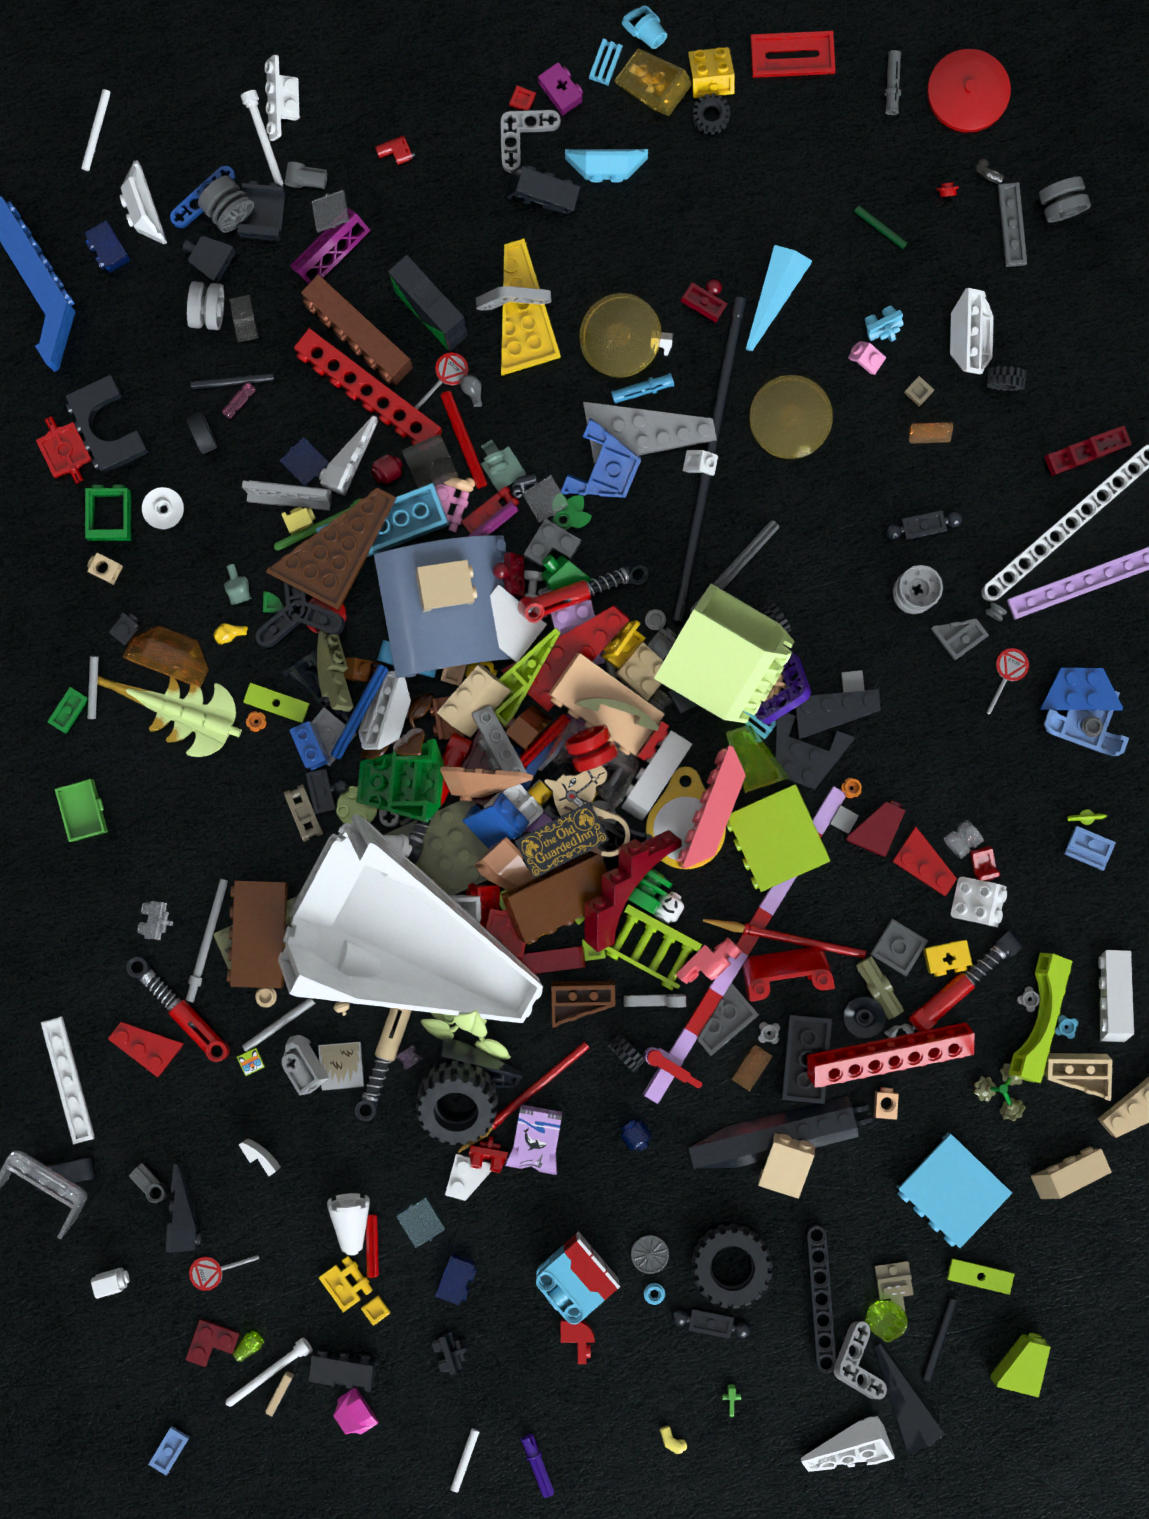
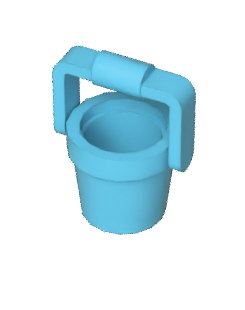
M648 6L636 8L623 17L622 25L634 37L636 36L638 39H641L652 49L658 48L667 38V33L659 24L660 19ZM645 13L646 16L635 27L629 22Z

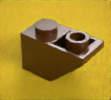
M345 658L348 668L344 672L345 680L369 683L378 665H383L387 668V664L359 658Z

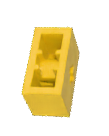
M967 940L923 949L928 973H934L935 977L946 975V970L954 969L955 972L965 971L967 966L972 965ZM946 953L953 957V959L949 960L950 964L943 961Z

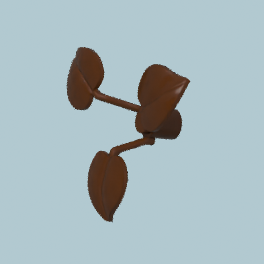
M433 693L422 694L411 700L406 718H409L412 730L403 735L399 740L391 743L394 744L393 750L395 753L400 755H421L425 733L423 729L416 728L414 719L422 717L429 710L432 698L434 697ZM389 745L380 750L363 749L361 758H378L387 751Z

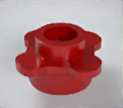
M954 182L942 183L941 188L936 189L940 191V197L956 195V189H959V186H954Z

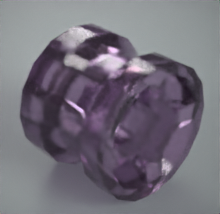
M414 1045L396 1056L398 1060L402 1061L405 1070L423 1059L415 1052Z

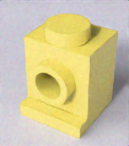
M302 507L295 508L290 511V515H287L286 512L282 513L291 535L314 525L313 520L316 519L311 507L308 509H302Z

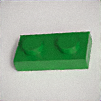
M70 687L51 715L48 723L67 734L87 703L88 698Z

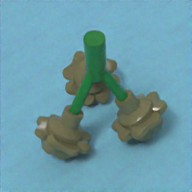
M1005 1063L1004 1068L1000 1070L1003 1075V1081H1005L1004 1085L996 1087V1084L992 1082L990 1077L985 1078L981 1076L979 1081L974 1083V1094L978 1096L980 1101H990L991 1097L996 1094L995 1091H1000L1006 1099L1003 1102L1000 1113L1003 1114L1004 1119L1015 1121L1023 1116L1022 1113L1025 1110V1106L1022 1105V1100H1015L1009 1097L1007 1093L1008 1085H1020L1023 1079L1009 1075L1011 1064Z

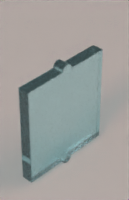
M427 1198L414 1206L410 1205L409 1209L396 1216L415 1248L428 1240L432 1241L434 1236L445 1230Z

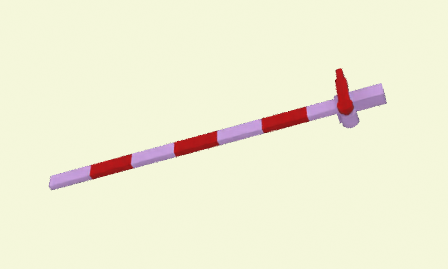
M832 786L812 819L820 838L846 797L844 792ZM796 877L770 888L748 924L765 929ZM741 934L736 945L742 950V953L737 959L728 957L731 965L712 981L669 1053L660 1047L658 1049L649 1047L644 1051L645 1060L649 1064L659 1067L643 1092L644 1096L658 1104L674 1077L684 1083L688 1082L696 1088L702 1086V1083L692 1077L681 1065L760 936Z

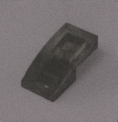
M250 295L229 299L238 342L258 338Z

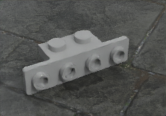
M487 706L474 712L472 717L481 732L477 738L479 749L485 752L488 757L487 762L492 771H513L527 774L492 707Z

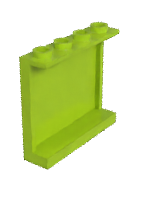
M796 784L731 813L727 828L730 832L734 831L736 836L734 843L738 851H743L745 856L742 859L747 870L751 869L754 876L751 878L755 889L759 888L761 892L831 861Z

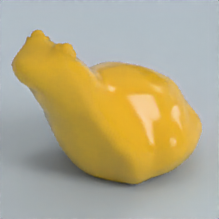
M223 623L215 630L214 638L218 644L228 643L236 636L246 635L248 628L246 626H233Z

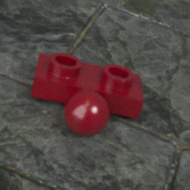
M716 279L707 282L706 290L692 282L681 299V302L714 322H717L728 304L716 297L722 290L721 283Z
M512 552L505 553L504 563L498 562L493 566V575L498 579L504 578L505 590L513 597H524V557Z

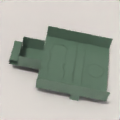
M492 440L481 446L487 456L499 451ZM509 446L502 450L504 452V460L509 464L507 469L491 475L489 464L485 462L481 464L498 492L505 486L515 482L517 477L526 475V472Z

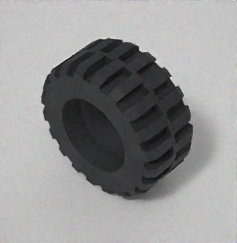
M452 1061V1064L445 1062L440 1064L439 1068H432L429 1074H425L418 1089L416 1115L417 1119L421 1121L420 1125L423 1130L428 1129V1135L432 1138L437 1137L438 1141L442 1143L445 1141L450 1142V1145H456V1143L464 1145L468 1144L470 1140L472 1142L479 1140L480 1135L485 1136L489 1132V1128L493 1126L497 1113L498 1092L496 1091L494 1081H490L491 1076L487 1072L482 1073V1068L477 1065L472 1067L469 1062H464V1064H459L458 1061ZM449 1093H462L473 1099L476 1106L465 1113H453L444 1109L438 1100Z
M733 1223L726 1226L721 1224L718 1225V1228L713 1230L711 1228L706 1231L707 1234L701 1236L697 1246H694L691 1258V1272L700 1293L707 1297L711 1303H717L724 1308H727V1306H733V1309L740 1308V1305L745 1304V1306H748L752 1300H758L763 1290L766 1291L769 1286L768 1282L769 1279L771 1280V1270L773 1267L770 1252L763 1239L755 1231L748 1229V1227L743 1225L737 1226ZM727 1246H737L743 1249L751 1259L749 1276L743 1282L736 1285H725L719 1282L712 1272L713 1257L720 1249Z

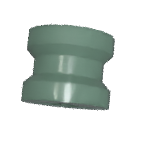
M503 451L495 452L484 458L485 463L489 464L491 475L509 467L508 462L504 460Z

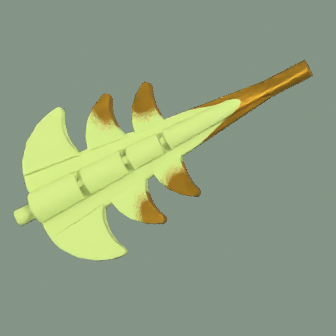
M98 676V685L112 689L157 712L153 724L149 727L151 732L164 728L170 720L174 721L173 731L166 738L168 743L183 740L194 731L196 733L194 744L186 752L189 756L203 757L211 755L224 745L230 734L237 737L241 735L242 729L233 726L236 718L234 700L230 693L217 683L214 684L215 690L212 700L209 704L205 705L203 704V693L194 680L190 681L188 695L181 699L179 685L173 676L170 677L169 687L165 694L116 683Z

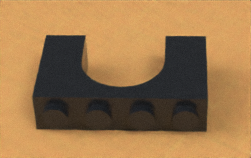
M111 375L66 395L68 402L65 405L70 414L74 413L77 420L74 424L78 432H82L85 437L83 443L87 451H91L94 456L91 460L96 470L100 469L105 474L149 453L138 431L115 441H103L94 434L92 425L97 411L123 398L115 379Z

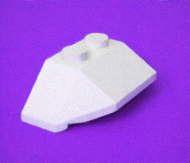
M138 160L134 161L121 186L123 194L120 195L123 207H127L129 214L126 215L130 227L134 226L137 232L162 244H166L167 241L142 167Z
M967 288L951 312L950 354L963 371L982 374L984 368L992 359L993 314L989 303L985 299V292Z
M390 671L386 674L362 719L358 733L364 750H380L400 738L411 700L405 678H396L395 671Z

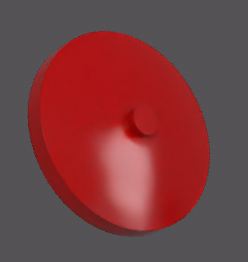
M977 49L958 50L941 59L933 69L927 87L928 102L934 115L947 127L960 132H977L993 125L1004 113L1011 92L1010 80L1002 64L992 55Z

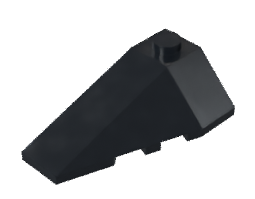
M446 1037L443 1038L437 1050L433 1068H439L440 1064L445 1062L447 1064H452V1061H458L459 1064L469 1062L472 1067L477 1065L482 1068V1073L487 1072L491 1076L490 1081H494L496 1088L516 1089L523 1077L522 1072L463 1041Z
M176 1162L173 1164L171 1194L175 1195L174 1198H171L169 1204V1212L173 1216L170 1223H167L166 1252L193 1251L198 1248V1245H201L202 1232H199V1225L181 1162Z

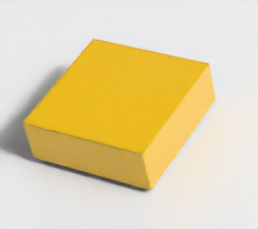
M379 1295L361 1307V1310L373 1326L391 1313Z

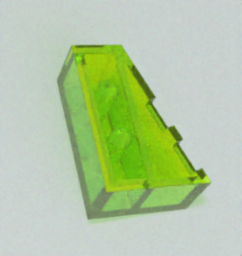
M751 725L726 732L729 744L734 747L746 774L742 783L745 792L790 778Z

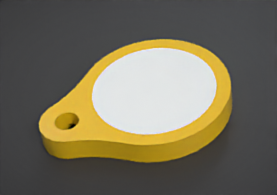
M681 767L673 773L665 792L651 809L646 823V834L654 837L670 830L682 840V847L661 860L665 864L679 869L697 868L711 861L720 851L726 833L725 828L715 856L688 868L679 867L680 862H677L678 855L687 846V843L684 842L688 830L694 828L695 823L692 822L696 810L699 811L701 809L702 803H699L703 791H706L698 773L691 767ZM682 776L690 777L691 785L689 787L680 785L679 780Z

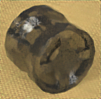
M657 689L655 695L647 701L662 713L665 712L667 705L673 703L672 699L660 689Z

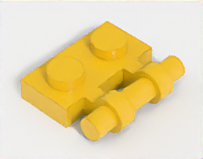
M349 1256L342 1260L346 1266L344 1270L341 1271L336 1264L319 1277L343 1312L361 1300L357 1293L360 1289L366 1295L373 1291L368 1284L369 1280L367 1277H363L358 1270L359 1266ZM350 1273L357 1282L354 1286L346 1278Z

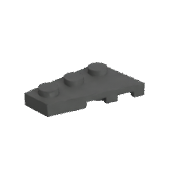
M731 983L697 1040L712 1056L758 1017L759 1014Z

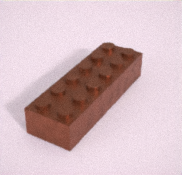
M317 275L301 292L305 307L312 314L317 312L321 318L320 321L328 328L332 326L336 332L335 335L343 342L347 340L352 351L358 356L362 354L366 360L365 362L373 370L377 368L381 374L380 376L388 384L393 382L397 385L413 368L410 359L322 277Z

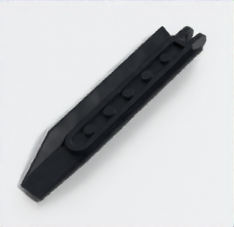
M845 1096L825 1101V1104L817 1103L726 1126L689 1147L693 1168H737L767 1160L775 1133L789 1135L792 1139L798 1141H808L815 1148L858 1137L857 1126L872 1123L873 1121L872 1117L855 1120L853 1113L865 1112L869 1109V1105L852 1107L849 1097Z

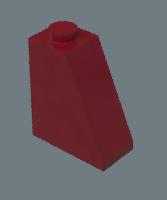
M895 801L884 802L849 833L845 840L882 857H886L906 810L901 809L902 805Z

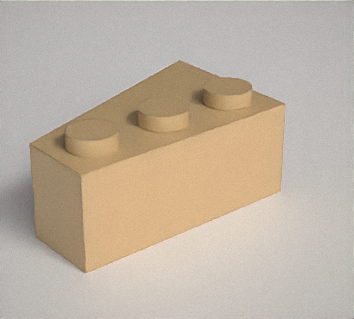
M1049 1053L1044 1069V1075L1048 1080L1111 1101L1112 1059L1108 1054Z

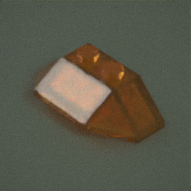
M162 626L154 627L132 638L123 655V658L198 688L201 687L208 673V667L198 641Z

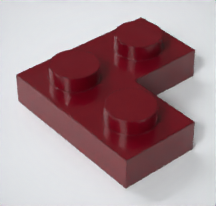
M200 1319L186 1361L206 1367L213 1347L233 1354L240 1332Z

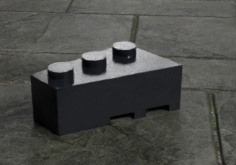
M524 166L511 174L505 198L511 199L512 196L523 198L526 204H530L532 201L543 205V208L569 214L574 211L580 187L574 185V182L571 180H560L555 178L554 174L540 173L534 167Z
M317 1350L311 1357L309 1382L331 1386L335 1384L346 1385V1388L353 1389V1386L365 1387L364 1391L371 1392L374 1385L377 1358H372L370 1354H359V1357L351 1356L349 1352H338L337 1355L330 1354L329 1350Z

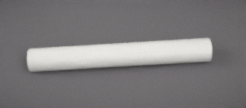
M473 1428L469 1434L450 1488L454 1492L459 1491L479 1431Z

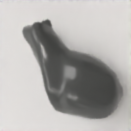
M467 374L459 381L461 389L471 397L474 407H481V382L473 375Z

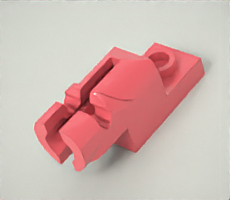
M728 937L714 947V952L704 945L678 971L676 976L687 984L695 980L699 975L698 972L701 970L709 979H716L731 965L728 957L737 959L742 950Z

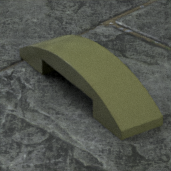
M590 697L579 699L575 702V705L597 712L600 704L636 715L634 724L658 731L659 728L644 712L621 701Z

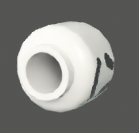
M671 891L666 896H659L658 900L661 904L655 914L658 920L666 924L676 922L684 909L681 896Z

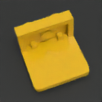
M637 620L627 622L603 649L604 652L601 657L617 670L639 643L645 639L644 636L636 631L640 625V622Z

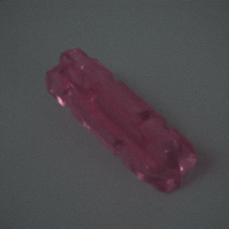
M246 382L242 386V390H239L229 401V405L222 409V413L227 418H232L235 414L234 411H238L248 399V395L251 396L255 391L254 386Z

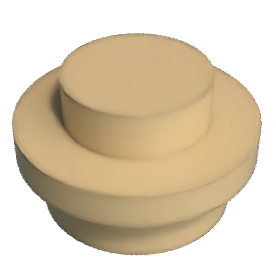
M259 988L255 997L260 1006L269 1007L275 1003L277 994L273 988Z

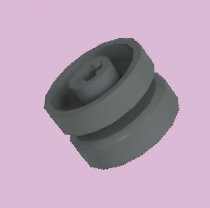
M1072 177L1056 182L1038 193L1041 204L1048 206L1044 211L1048 222L1061 221L1090 208L1091 203L1088 195L1081 194L1085 189L1082 177Z

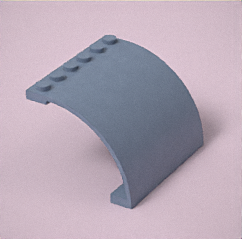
M504 536L452 538L410 545L374 554L396 678L413 677L418 673L465 664L513 660L499 648L490 595L498 585L505 589L504 578L498 579L492 572L493 566L496 563H504V554L507 553ZM467 560L468 565H472L473 569L471 583L472 586L476 587L477 598L474 599L475 602L470 605L461 604L422 612L415 573L416 568Z

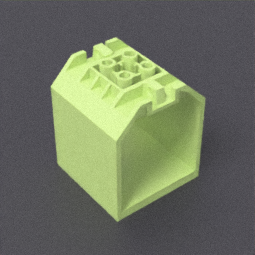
M710 584L694 608L654 679L723 720L747 723L750 716L742 711L752 715L756 714L761 702H764L771 688L775 685L784 669L783 666L792 654L784 645L791 648L795 641L779 623L715 585Z

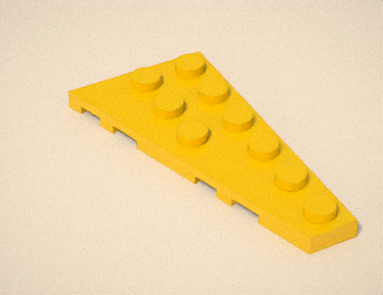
M521 239L505 244L503 286L540 289L525 240ZM518 302L503 304L501 376L561 358L545 304Z

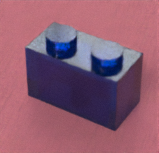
M107 221L85 232L88 237L85 242L91 252L95 250L99 257L95 259L102 269L106 268L110 273L131 261Z
M451 1254L435 1296L459 1305L461 1300L465 1301L469 1289L466 1288L468 1280L473 1281L477 1269L473 1268L475 1262Z

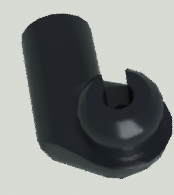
M535 473L516 478L511 488L513 497H522L527 485L537 483Z

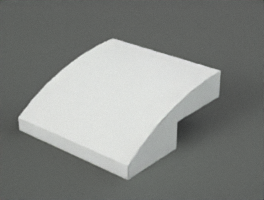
M521 784L502 790L483 806L486 808L492 805L498 795L503 793L530 822L528 826L544 811Z
M246 1139L239 1144L249 1162L251 1163L258 1159L268 1176L275 1173L281 1167L276 1159L255 1141Z

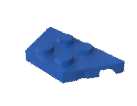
M1060 668L1040 710L1122 711L1123 707L1103 668Z

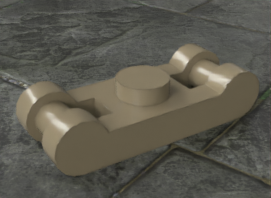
M302 784L297 786L298 789L285 791L284 795L302 840L306 842L312 836L323 835V831L306 788ZM301 796L303 802L295 804L294 799ZM311 822L313 827L306 830L304 824Z

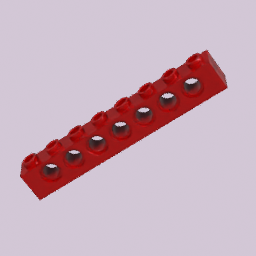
M310 328L294 347L297 352V358L304 363L309 361L313 364V370L321 376L326 374L330 377L329 382L337 388L342 386L346 389V395L354 401L358 398L363 402L362 407L370 413L375 411L379 414L378 418L384 424L389 425L391 423L395 426V431L403 438L408 436L412 439L411 443L419 450L424 448L428 451L442 433L441 427ZM316 350L323 351L322 357L318 359L313 358V353ZM333 362L340 364L339 369L336 371L329 370V366ZM348 375L356 376L355 382L351 384L346 383L345 379ZM365 387L373 389L369 396L362 395V390ZM381 400L389 401V405L386 408L378 407V403ZM404 412L406 416L402 421H397L394 419L396 413ZM413 425H421L422 430L419 433L411 432Z
M965 1022L807 1055L808 1077L815 1088L825 1087L835 1083H844L878 1074L882 1075L888 1072L925 1066L926 1064L944 1062L950 1059L964 1058L965 1056L974 1055L975 1033Z

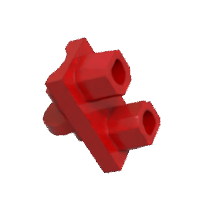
M489 1136L488 1142L480 1141L479 1147L470 1146L468 1155L470 1157V1167L481 1169L483 1160L491 1161L489 1171L500 1173L503 1164L506 1163L508 1152L498 1151L500 1150V1144L493 1143V1137Z

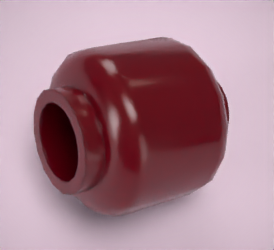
M385 454L372 463L371 474L377 483L388 485L401 476L403 465L398 457Z

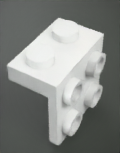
M960 877L957 882L951 916L998 927L1003 916L1002 906L1007 898L1006 886Z

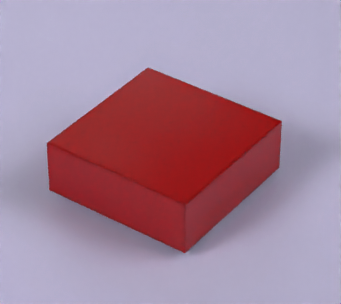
M516 86L509 106L520 111H530L536 93Z

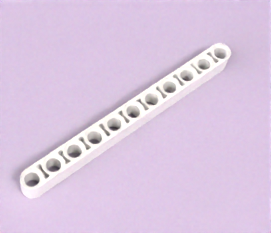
M1149 445L1139 450L984 585L981 591L983 599L993 602L1000 598L1149 468V460L1145 459L1144 451L1149 452ZM1128 465L1136 467V474L1129 472ZM1113 478L1120 480V488L1113 485ZM1097 492L1105 494V501H1100L1097 498ZM1082 505H1086L1089 507V515H1086L1081 511ZM1066 519L1074 521V528L1067 527ZM1051 532H1055L1058 534V542H1053L1051 540ZM1035 546L1043 548L1044 553L1042 556L1035 553ZM1020 559L1027 561V569H1022L1019 566ZM1004 573L1011 574L1013 578L1011 583L1004 581ZM989 586L996 588V596L993 597L988 594L987 589Z

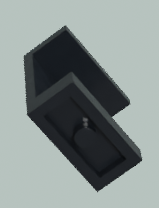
M248 181V184L242 183V189L247 194V197L254 202V208L249 217L242 224H238V235L242 238L281 241L286 195L284 187L277 183H269L268 185H260L256 181Z

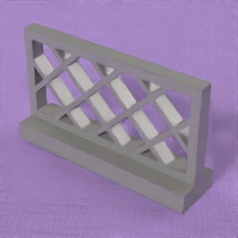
M250 480L249 482L243 481L242 488L248 494L247 502L307 509L311 507L314 510L330 511L331 489Z

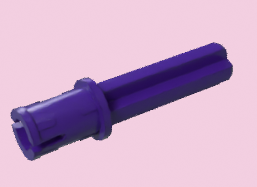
M526 1435L521 1438L527 1454L526 1460H529L542 1496L544 1498L553 1495L554 1490L541 1458L542 1452L537 1447L534 1435Z

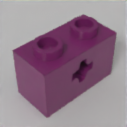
M557 63L538 76V83L563 116L582 102L583 91L577 83L574 84L571 81V74L565 66L561 67ZM558 86H561L562 88L565 87L566 90H564V91H563V89H559V90H558Z

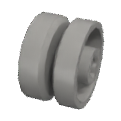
M191 282L187 301L188 326L190 328H201L205 321L208 329L219 330L224 311L223 285L211 283L206 289L203 282Z

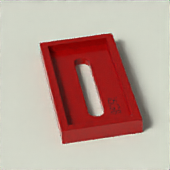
M833 31L751 35L752 77L835 74ZM806 50L818 51L819 53L818 57L767 59L765 57L769 52Z

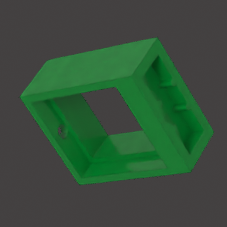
M92 485V488H85V538L87 540L131 541V491L125 488V485H112V488H104V485ZM95 497H123V529L95 530Z

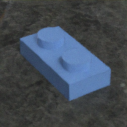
M171 1426L148 1465L167 1475L188 1441L189 1436Z

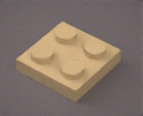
M641 642L617 670L615 675L637 695L648 701L662 684L654 679L664 661L645 643Z

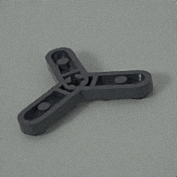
M284 582L286 606L258 629L256 641L259 645L270 648L300 623L332 635H337L343 631L345 621L337 613L310 604L307 593ZM296 606H298V607L301 608V609H300V611H301L300 614L295 613V612H296V609H295Z

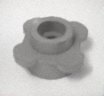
M1026 987L1024 989L1025 992L1018 996L1017 1002L1023 1004L1027 1011L1033 1012L1039 1004L1040 994L1034 992L1032 987Z
M762 1022L759 1025L761 1029V1034L758 1037L761 1043L766 1041L773 1044L778 1043L780 1026L777 1023L771 1025Z

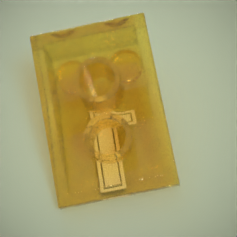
M640 49L636 50L614 80L616 84L646 105L667 116L671 114L692 85L685 69Z

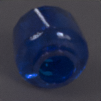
M633 1119L622 1127L623 1131L620 1136L629 1150L638 1149L640 1152L650 1145L648 1141L652 1135L643 1121Z

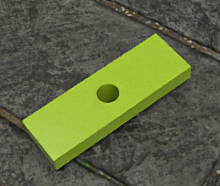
M252 683L248 687L243 702L300 723L304 722L310 705L307 702ZM275 700H280L278 707L274 706Z
M951 1258L947 1279L1010 1295L1014 1273ZM983 1273V1278L977 1279V1275Z

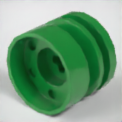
M652 868L634 888L628 900L655 915L661 904L654 897L655 894L658 893L666 896L667 893L661 890L660 886L662 884L670 889L672 883L663 874Z

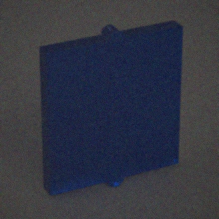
M304 437L294 447H290V451L280 460L305 487L315 477H319V473L329 464Z

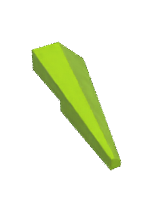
M557 627L499 678L501 682L511 689L510 693L494 710L496 717L504 726L514 717L561 632Z

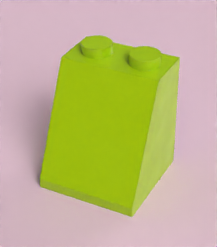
M1029 1333V1335L1022 1334L991 1374L990 1379L997 1387L1039 1397L1050 1352V1346L1045 1342V1339L1041 1338V1335Z

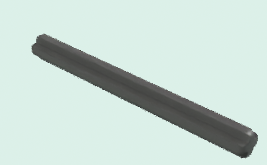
M771 520L713 585L723 590L779 529V525ZM700 599L691 607V613L693 612L694 608L696 607Z

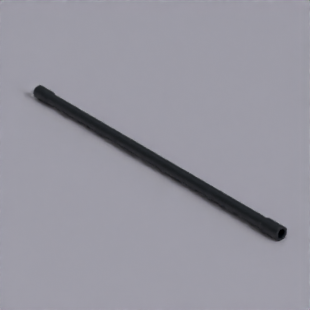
M734 297L731 311V322L712 414L717 440L707 442L705 450L712 454L716 453L741 319L743 318L746 298ZM701 473L677 599L674 604L671 620L684 623L688 591L711 475Z

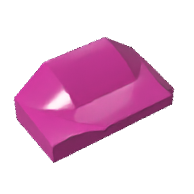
M356 1386L338 1397V1405L333 1416L345 1434L358 1433L361 1435L378 1424V1419Z

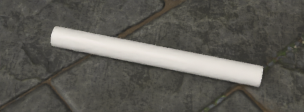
M105 89L102 90L81 167L85 171L90 170L111 93Z

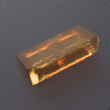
M953 423L912 424L909 427V442H950Z

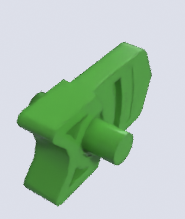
M728 1385V1394H722V1400H729V1417H734V1400H741V1394H736L735 1385Z

